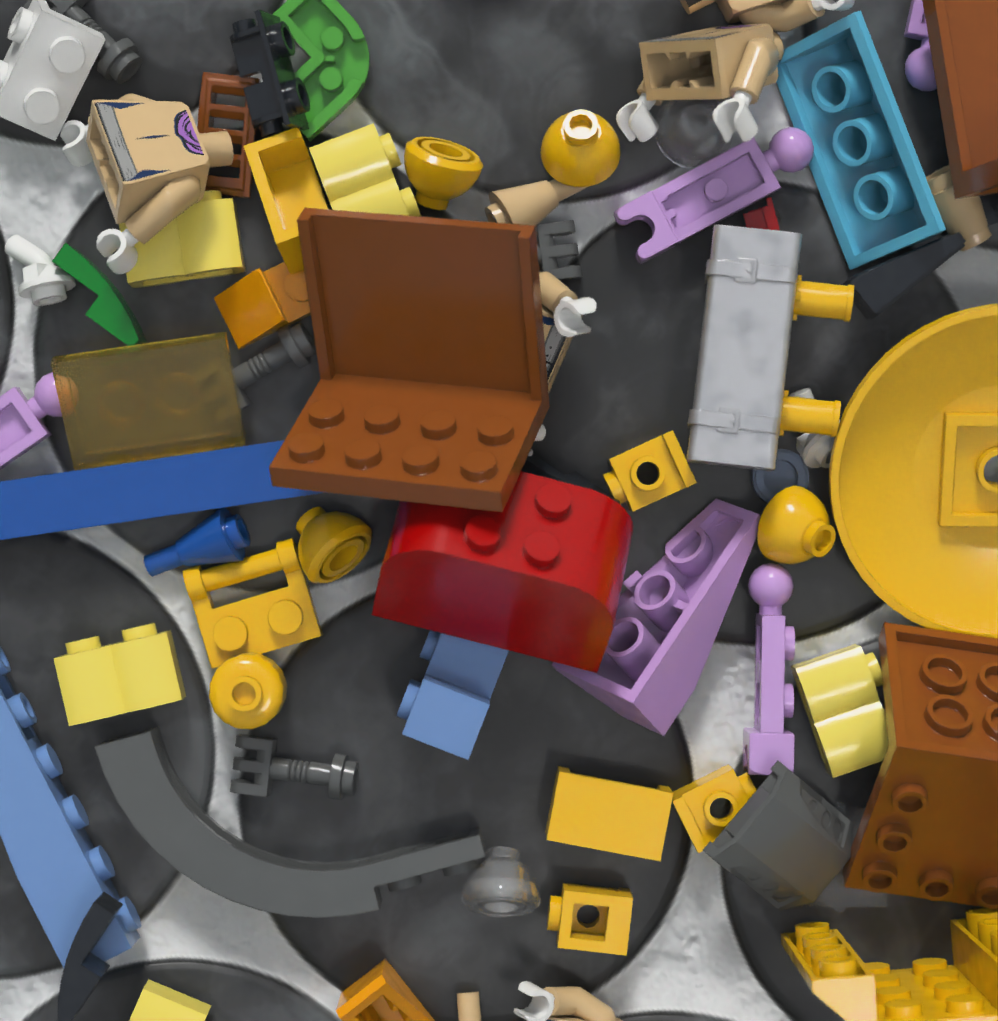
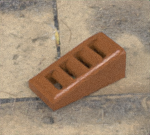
M210 72L202 73L197 125L199 134L227 131L231 137L232 144L242 145L241 155L234 154L232 165L228 166L240 168L239 178L208 175L205 191L218 190L221 191L222 196L251 198L253 173L244 145L257 141L258 129L253 128L246 100L245 107L216 104L217 94L245 97L243 88L261 83L258 78H242L236 75ZM214 118L244 121L243 131L213 128Z

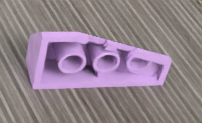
M716 498L666 543L665 555L643 575L636 570L623 582L628 589L620 595L613 631L598 672L595 673L553 662L552 666L556 671L622 717L664 736L696 688L756 540L758 523L761 516Z

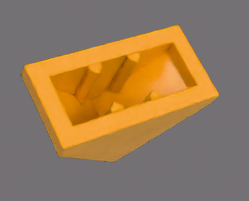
M386 958L345 989L340 995L336 1012L342 1021H435Z

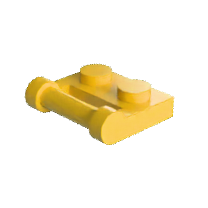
M293 537L276 542L275 549L245 557L243 561L228 562L202 570L200 565L183 570L184 583L193 604L212 669L221 666L229 658L242 653L263 654L323 635L308 582L299 562L298 549ZM281 570L284 571L288 582L287 587L214 608L210 591Z

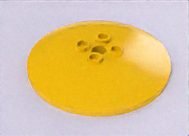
M998 304L967 308L943 316L922 326L886 352L857 386L845 407L839 422L837 436L834 438L829 466V496L839 538L850 561L872 591L893 610L925 628L997 639L998 482L985 479L984 467L992 457L998 455Z

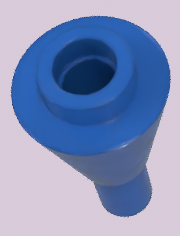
M220 508L177 539L176 544L145 555L144 564L150 576L153 577L182 565L188 567L243 561L245 558V547L250 545L249 532L239 514L231 515L226 508Z

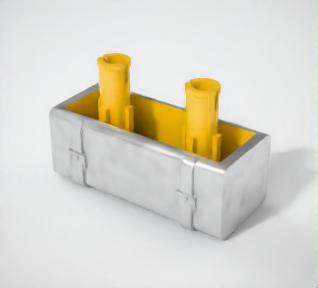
M714 225L710 259L706 263L704 283L707 284L693 409L689 410L688 428H690L687 462L773 471L776 466L779 436H784V431L830 435V437L837 436L841 401L788 396L789 390H784L792 321H797V315L840 319L849 322L854 298V285L848 284V286L802 281V275L798 274L802 242L801 233Z

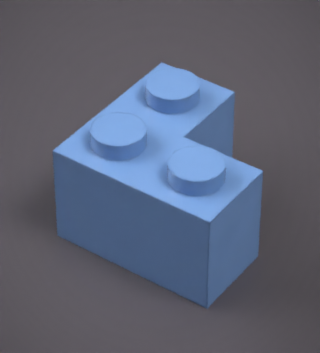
M430 630L420 654V658L430 661L423 681L421 683L414 679L410 680L396 715L407 720L402 735L469 760L509 650Z

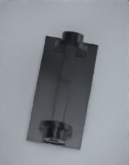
M262 10L255 11L258 26H256L255 19L253 18L233 23L234 34L229 38L240 77L247 78L261 73L263 80L261 83L243 88L253 128L260 129L262 138L284 132L282 123L288 127L299 128L303 131L308 130L309 126L305 113L310 111V101L303 82L300 78H296L290 56L295 54V44L287 24L284 21L281 22L280 17Z

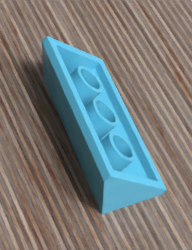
M861 11L853 12L785 48L782 60L777 66L779 76L776 83L794 128L805 131L812 139L814 154L809 167L849 270L929 240L945 231V225Z

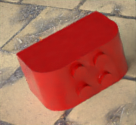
M523 471L518 476L503 512L400 501L379 574L372 615L597 673L614 627L634 532L633 521L628 512L618 502L603 493Z

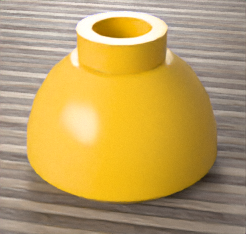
M575 110L557 118L546 131L541 145V160L546 171L558 182L572 187H589L603 182L616 170L621 155L619 139L611 124L600 115L587 110Z
M416 137L405 145L404 165L409 181L417 190L415 200L418 204L430 209L446 210L450 200L463 195L473 187L483 169V163L475 152L448 140L435 137Z
M790 486L777 493L764 508L758 523L757 541L761 553L767 559L781 564H798L808 561L813 557L825 556L832 549L836 538L835 529L830 525V519L824 504L814 493L802 486Z
M314 507L304 513L296 524V530L300 534L298 543L299 562L303 572L312 583H330L345 576L361 562L371 545L372 529L363 520L349 513L340 511L326 512L322 507Z

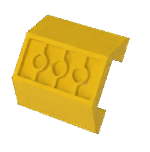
M997 908L970 909L966 911V918L950 919L953 965H947V960L943 958L916 959L912 961L913 968L890 970V964L864 963L838 929H829V923L803 922L795 925V932L781 933L783 948L812 993L845 1021H998Z

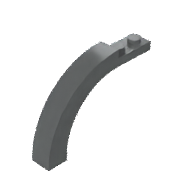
M159 726L105 740L95 746L103 774L118 804L134 828L149 845L175 869L203 888L230 901L260 911L311 918L352 916L380 910L382 897L379 886L387 884L390 892L407 889L422 883L421 874L443 869L444 876L459 875L477 868L476 859L485 857L486 848L480 826L349 861L317 862L282 857L261 850L236 837L219 825L199 806L179 779L168 757Z

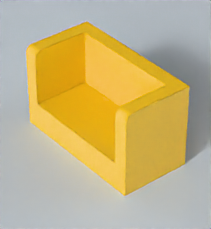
M292 128L244 145L275 243L290 274L304 270L297 225L299 215L304 208L329 209L299 128Z
M558 766L545 830L546 840L661 862L673 792L669 786L658 785L657 789L571 773L568 767Z

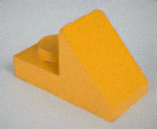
M285 262L264 272L258 268L214 297L239 350L277 332L279 328L286 324L291 325L311 315L305 272L302 270L290 274Z

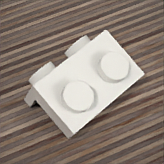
M32 0L28 9L20 7L16 12L7 36L12 43L4 60H0V117L56 141L105 42V38L101 32L50 9L46 0Z

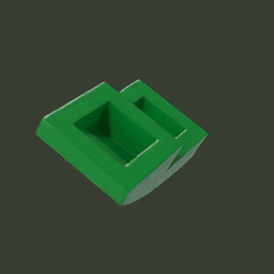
M65 243L52 262L98 295L85 315L128 347L141 353L147 345V341L137 318L120 291L92 261L76 248Z

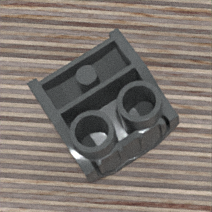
M777 761L771 768V774L713 843L710 841L703 851L724 869L768 900L778 910H784L813 903L851 858L853 822L780 761Z

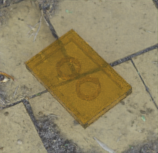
M226 332L53 356L51 368L74 471L246 445V435Z

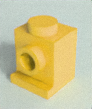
M673 430L608 459L607 462L612 471L603 474L610 494L614 499L619 500L620 504L626 502L630 512H634L697 483ZM644 462L654 464L658 470L656 481L650 485L642 484L637 478V469Z
M727 764L673 791L672 803L698 853L702 852L710 841L712 843L755 793L756 788L747 772L737 777L734 769ZM718 798L728 799L731 804L730 812L722 818L714 817L710 813L712 802Z
M563 883L561 896L550 895L547 917V930L557 931V947L627 956L633 906L630 888L622 887L615 889ZM592 905L596 907L599 911L597 919L592 923L581 922L577 918V912L582 906Z

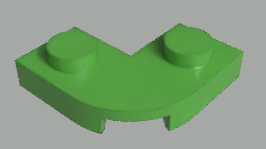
M287 0L272 14L280 17V21H284L287 24L294 42L310 58L294 73L295 77L300 78L309 96L310 111L305 113L309 129L300 130L309 142L359 96L365 86L369 73L370 56L365 36L358 23L337 0Z

